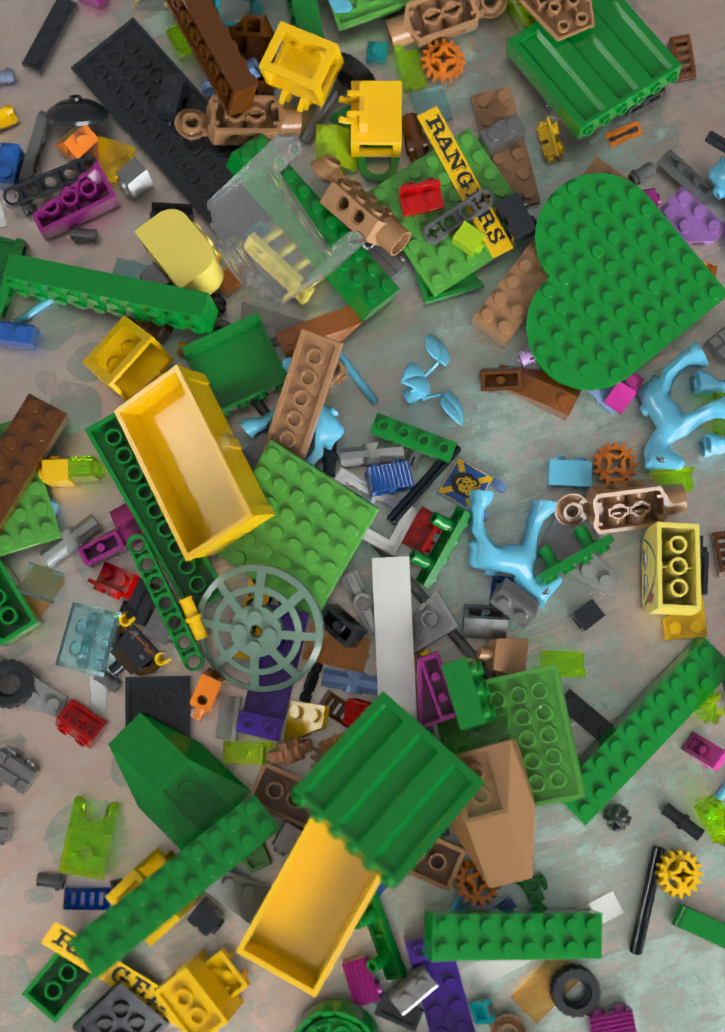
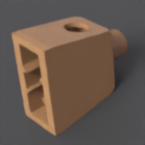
M529 639L489 640L487 647L478 646L476 658L486 660L485 670L499 676L525 671Z

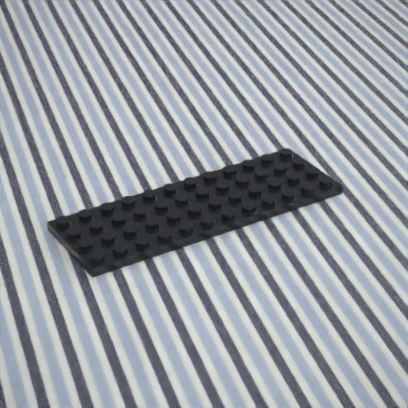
M134 17L70 67L72 72L101 105L108 110L109 114L189 204H193V209L229 249L246 236L245 233L259 221L263 222L269 217L268 213L226 167L231 153L243 145H213L207 136L188 140L178 133L174 122L158 118L155 106L164 71L183 72ZM186 77L188 87L182 103V110L191 108L206 114L208 100Z

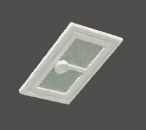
M341 467L334 479L380 508L363 540L394 556L418 509L412 506L396 525H392L386 518L401 500L391 494L370 497L366 480Z

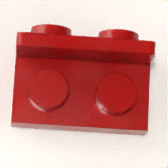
M427 178L421 183L416 184L414 182H407L398 188L403 218L444 210L440 179Z
M422 506L401 544L412 550L416 549L421 553H425V551L429 553L435 544L432 541L436 533L440 535L442 532L441 528L429 521L434 512Z
M105 561L97 580L89 578L87 582L93 584V589L104 594L106 590L109 591L108 596L120 600L123 597L130 600L140 576Z
M72 698L57 716L55 723L60 733L70 735L78 745L90 749L107 725L106 720Z

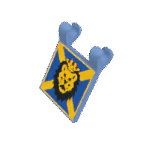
M458 457L436 493L469 512L470 490L487 491L491 486L498 492L503 493L506 489V483ZM484 510L483 521H486L489 513Z

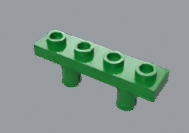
M378 412L370 430L372 435L446 463H450L457 442Z
M456 506L450 519L438 512H434L431 515L430 523L441 528L443 531L429 556L416 549L411 551L409 560L422 567L415 579L429 589L437 581L440 570L448 562L450 552L459 542V536L463 529L468 526L471 513Z
M583 524L573 531L582 545V550L563 561L558 560L549 544L542 547L538 552L547 565V570L534 578L538 586L544 582L546 585H549L558 579V574L563 572L564 575H567L576 569L574 565L579 562L584 565L593 559L591 555L597 552L599 555L611 549L609 545L615 541L614 538L609 534L598 541L593 540Z
M376 889L354 929L360 930L367 926L376 949L377 956L367 961L368 970L371 973H376L383 969L387 981L405 977L407 972Z

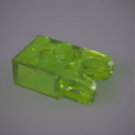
M76 796L72 806L58 873L103 880L105 879L119 804L118 802H111L107 806L105 815L101 820L91 821L85 814L86 800L82 796ZM86 847L92 853L91 856H88V859H84V855L81 854V851L85 850Z

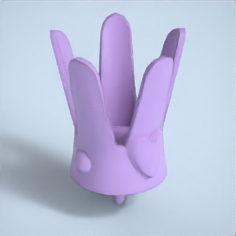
M529 347L526 350L517 352L519 359L514 361L515 363L520 361L524 367L535 363Z

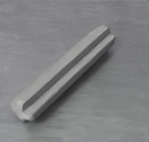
M331 88L323 107L317 106L301 134V139L304 142L310 143L316 134V124L323 122L338 96L337 90Z

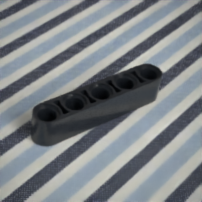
M91 155L84 156L10 186L3 192V204L7 208L15 209L60 191L67 185L73 184L83 172H87L83 166L85 162L94 164L98 160ZM72 170L75 173V178L68 179L64 171ZM49 177L55 179L56 186L49 187L45 183V179ZM29 185L35 186L37 193L34 195L27 193L26 187ZM7 194H16L18 201L14 203L9 202L6 198Z

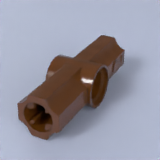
M410 112L402 116V128L408 157L410 156L411 162L414 163L428 154L429 147L425 133L423 134L421 123L417 118L418 113Z

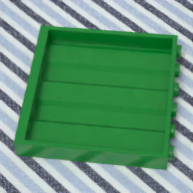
M592 0L594 27L558 42L538 21L506 40L505 53L578 140L584 136L591 135L596 128L601 125H607L612 118L617 115H623L631 106L642 103L647 96L658 93L663 86L668 83H674L679 77L682 66L680 62L625 0Z
M382 691L292 790L291 795L293 796L292 800L301 808L305 807L310 812V817L316 823H322L328 828L327 832L335 840L339 838L345 844L344 848L353 856L357 855L362 860V865L368 871L376 872L384 886L395 889L485 784V781L389 695Z

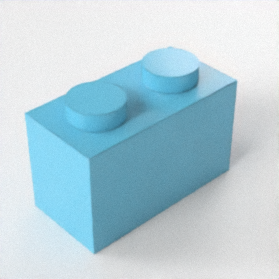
M554 456L553 459H549L547 462V488L588 490L592 486V461H587V458L584 457L565 460L566 457Z

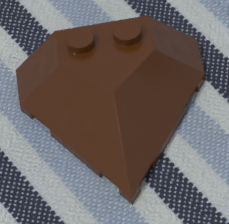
M246 14L236 25L228 28L232 40L236 41L242 58L244 57L246 61L255 58L260 64L273 38L274 31L266 15ZM276 54L271 63H274L276 59ZM261 73V76L256 78L258 87L255 95H268L272 86L266 83Z

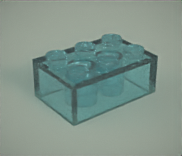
M72 602L55 665L104 677L121 614Z

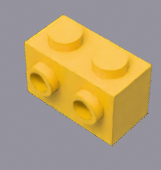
M49 456L48 460H42V466H39V478L50 487H77V466L69 459H62L61 456Z

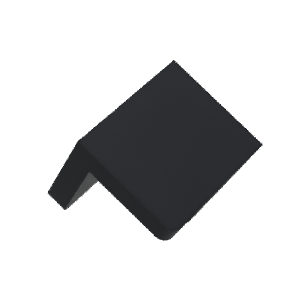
M590 599L569 616L579 629L584 632L602 619L605 614L596 602Z

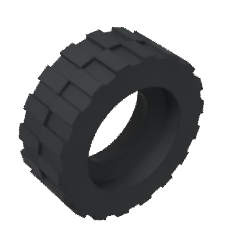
M341 52L344 63L336 79L344 87L351 90V81H375L374 75L362 62L346 52Z
M3 659L0 661V679L6 674H15L20 679V687L13 694H4L0 691V707L8 709L21 707L20 705L27 703V700L32 697V692L35 689V679L29 668L21 661Z
M570 964L562 966L563 968L558 969L555 975L552 976V981L549 984V993L553 1003L559 1011H562L566 1016L569 1015L571 1018H582L585 1015L591 1014V1011L596 1009L601 994L600 985L596 977L589 969L584 968L582 965ZM571 980L581 981L586 989L584 997L576 1002L568 1000L564 994L565 986Z

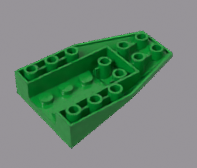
M139 713L108 744L138 808L180 850H183L228 814L250 791L201 743L142 713Z

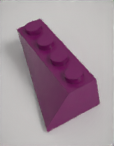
M98 161L92 165L93 167L78 176V179L73 184L67 185L61 190L62 193L56 198L50 199L32 214L40 233L46 241L120 205Z

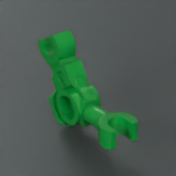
M539 873L537 877L533 875V878L513 883L519 885L525 891L528 902L532 905L531 909H548L542 903L545 897L543 892H541V886L544 890L548 888L546 878L542 873Z

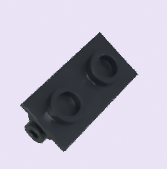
M151 202L152 211H150V219L164 210L176 209L183 212L193 222V204Z

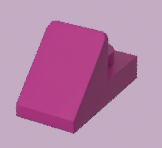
M634 372L627 379L616 384L603 403L621 415L636 395L645 378Z
M126 503L109 512L115 528L119 530L126 545L129 537L139 534L145 537ZM135 541L133 547L140 544L143 541Z
M695 732L691 733L681 748L682 751L704 767L711 768L716 772L725 761L724 749Z

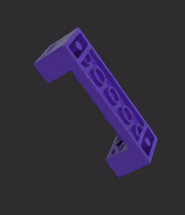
M266 603V606L272 608L274 611L279 607L277 605ZM297 610L301 620L302 631L306 632L310 618L308 616L309 613ZM287 611L280 617L284 630L295 631L293 620ZM282 639L276 649L286 658L292 649L294 640ZM301 641L298 653L290 662L296 669L298 668L304 641ZM270 654L259 657L260 669L278 664ZM281 669L272 674L259 675V685H277L289 680L292 676L284 669ZM293 685L269 692L248 690L235 732L279 742Z
M424 931L404 936L412 969L414 970L419 964L423 963L438 985L436 989L421 1000L429 1032H475L456 961L432 962L423 956Z

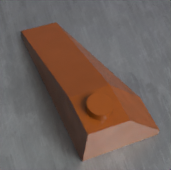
M346 306L296 324L275 335L285 358L293 357L301 329H306L341 342L362 323L350 306Z
M500 364L499 367H511V366ZM524 368L523 389L505 390L564 421L570 415L581 390L559 384L541 370Z

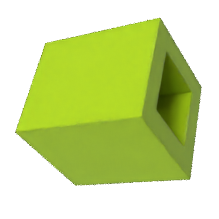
M464 221L453 236L452 244L473 257L475 253L479 254L486 245L484 243L486 235Z

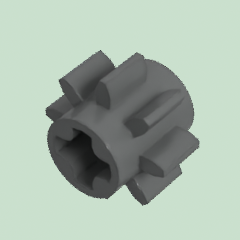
M621 804L609 805L608 810H605L603 819L606 820L605 825L615 832L625 830L626 826L630 825L632 819L631 816H628L629 810Z

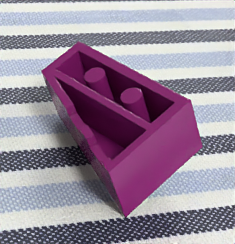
M438 651L416 658L417 721L424 728L456 717L441 666L443 663Z

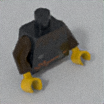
M126 611L119 617V624L115 629L111 642V654L117 660L108 669L116 677L125 669L130 674L139 676L154 673L164 664L169 663L171 658L165 660L163 654L166 651L159 652L136 625L132 624L129 627L136 618L133 616L128 620L126 617L128 611Z

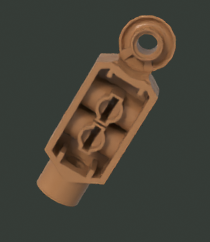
M413 0L406 3L404 15L385 21V25L393 49L413 43L420 50L427 47L429 43L434 45L436 39L438 42H442L443 38L448 40L476 30L479 18L490 19L501 15L505 10L507 1L492 0L495 4L489 7L484 3L486 0Z
M213 94L208 101L206 114L197 109H184L177 114L174 124L178 133L188 140L207 136L213 145H245L260 134H263L275 146L279 137H300L302 119L301 112L297 111L298 107H282L276 96L255 95L251 110L228 117L217 95Z
M325 154L324 157L317 158L310 163L314 174L322 181L329 183L320 199V203L365 242L381 246L391 256H395L403 250L411 238V232L397 221L398 218L392 214L393 211L389 207L382 206L377 201L378 198L375 195L363 190L362 184L358 181L350 180L340 170L341 163L332 155Z
M654 478L590 486L585 496L570 493L561 497L556 504L555 516L561 524L571 527L579 525L585 519H588L598 534L645 529L656 522H665L668 515L685 513L687 510V497L682 483L660 486ZM575 505L572 511H567L569 506Z

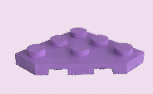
M683 186L659 209L687 244H713L725 232V223Z

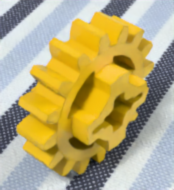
M676 848L674 853L668 850V857L661 855L660 857L663 862L656 863V866L660 868L659 871L654 872L655 875L660 876L656 883L662 885L661 890L668 892L669 896L674 897L676 895V897L682 899L684 894L690 897V890L697 892L696 883L702 884V881L698 879L699 876L703 875V872L698 871L702 864L695 862L697 857L692 854L690 855L689 851L684 850L682 852V850Z

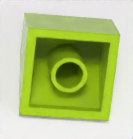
M316 124V159L329 154L340 161L341 166L339 168L343 173H358V157H351V130L337 124Z

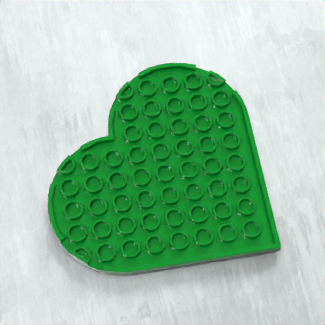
M591 173L575 177L558 187L546 200L539 213L534 232L537 259L548 279L540 286L532 298L526 316L525 330L528 347L535 362L546 375L559 384L577 390L592 391L606 389L624 381L725 299V288L649 196L636 184L623 177L607 173Z

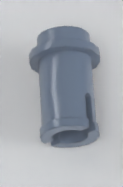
M6 67L5 70H0V84L7 82L12 84L13 81H16L13 69Z

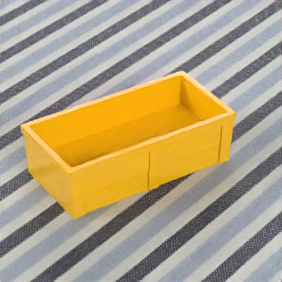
M176 364L116 408L114 413L185 560L190 561L194 558L217 554L276 514L272 506L268 504L241 450L242 447L238 439L235 438L209 386L210 383L206 375Z
M310 817L236 952L316 998L380 883V876L374 871H368L362 865V860L357 855L353 856L344 848L345 844L339 838L337 840L332 838L328 834L326 826L322 823H316Z

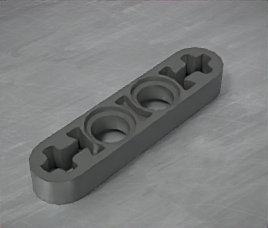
M39 111L19 174V183L35 177L52 125L46 121L45 111ZM29 185L26 188L31 189L33 185Z
M482 189L428 224L423 231L424 241L427 244L435 245L456 232L464 221L469 223L489 210L494 203V194L488 189ZM481 196L484 198L489 197L488 204L482 202L478 206L480 210H477L476 204L481 201ZM465 206L471 207L473 214L471 216H464L461 212L462 208ZM446 218H453L456 221V225L448 228L445 226L444 220ZM437 224H440L441 230L436 233V238L434 239L433 236L428 237L429 230L435 232L439 229Z

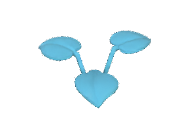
M429 334L425 337V347L428 353L435 359V363L425 373L422 367L415 362H411L406 366L401 383L409 387L403 390V396L410 404L415 403L419 399L425 401L429 398L440 397V404L444 411L461 426L463 425L464 415L459 399L448 390L444 393L429 394L431 388L426 377L439 363L446 366L450 361L449 351L445 344L436 336Z

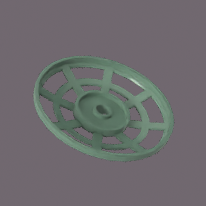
M251 563L226 571L207 588L197 610L201 615H203L208 598L217 587L224 597L216 609L213 620L201 617L204 627L213 629L214 640L221 655L213 660L207 650L204 639L198 641L205 658L221 677L243 689L269 692L293 685L310 671L322 649L324 621L315 596L298 577L277 566ZM257 572L255 585L244 586L233 592L230 591L224 582L237 574ZM266 573L284 579L298 591L287 599L280 592L265 587ZM254 593L253 604L247 605L244 608L236 600V597L242 594ZM263 594L275 598L282 605L275 611L263 605ZM303 598H305L312 611L316 632L302 631L301 620L294 606ZM227 604L230 605L236 614L231 623L220 622V617ZM287 611L291 615L295 631H288L283 628L280 617ZM252 626H259L262 629V635H255L252 632ZM219 631L231 633L234 644L227 650L223 646ZM282 639L294 640L292 649L285 658L276 648L280 645ZM301 641H315L310 659L304 668L299 671L290 662L298 653ZM238 651L249 655L250 667L240 664L232 656ZM270 654L278 663L272 667L260 669L259 657ZM228 661L238 670L249 673L250 685L234 679L225 673L220 666ZM284 669L292 676L289 680L277 685H259V675L272 674Z

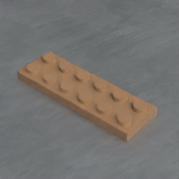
M510 86L474 94L470 97L479 132L517 113ZM525 140L490 157L514 193L518 192L520 197H524L528 206L540 204L541 200Z
M301 329L262 453L265 451L270 440H275L304 460L306 459L344 343L306 329Z

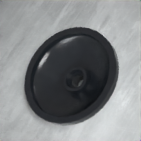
M70 95L69 99L57 102L45 113L47 122L59 126L92 125L100 123L109 117L108 110L103 105L92 99L82 98L81 95Z

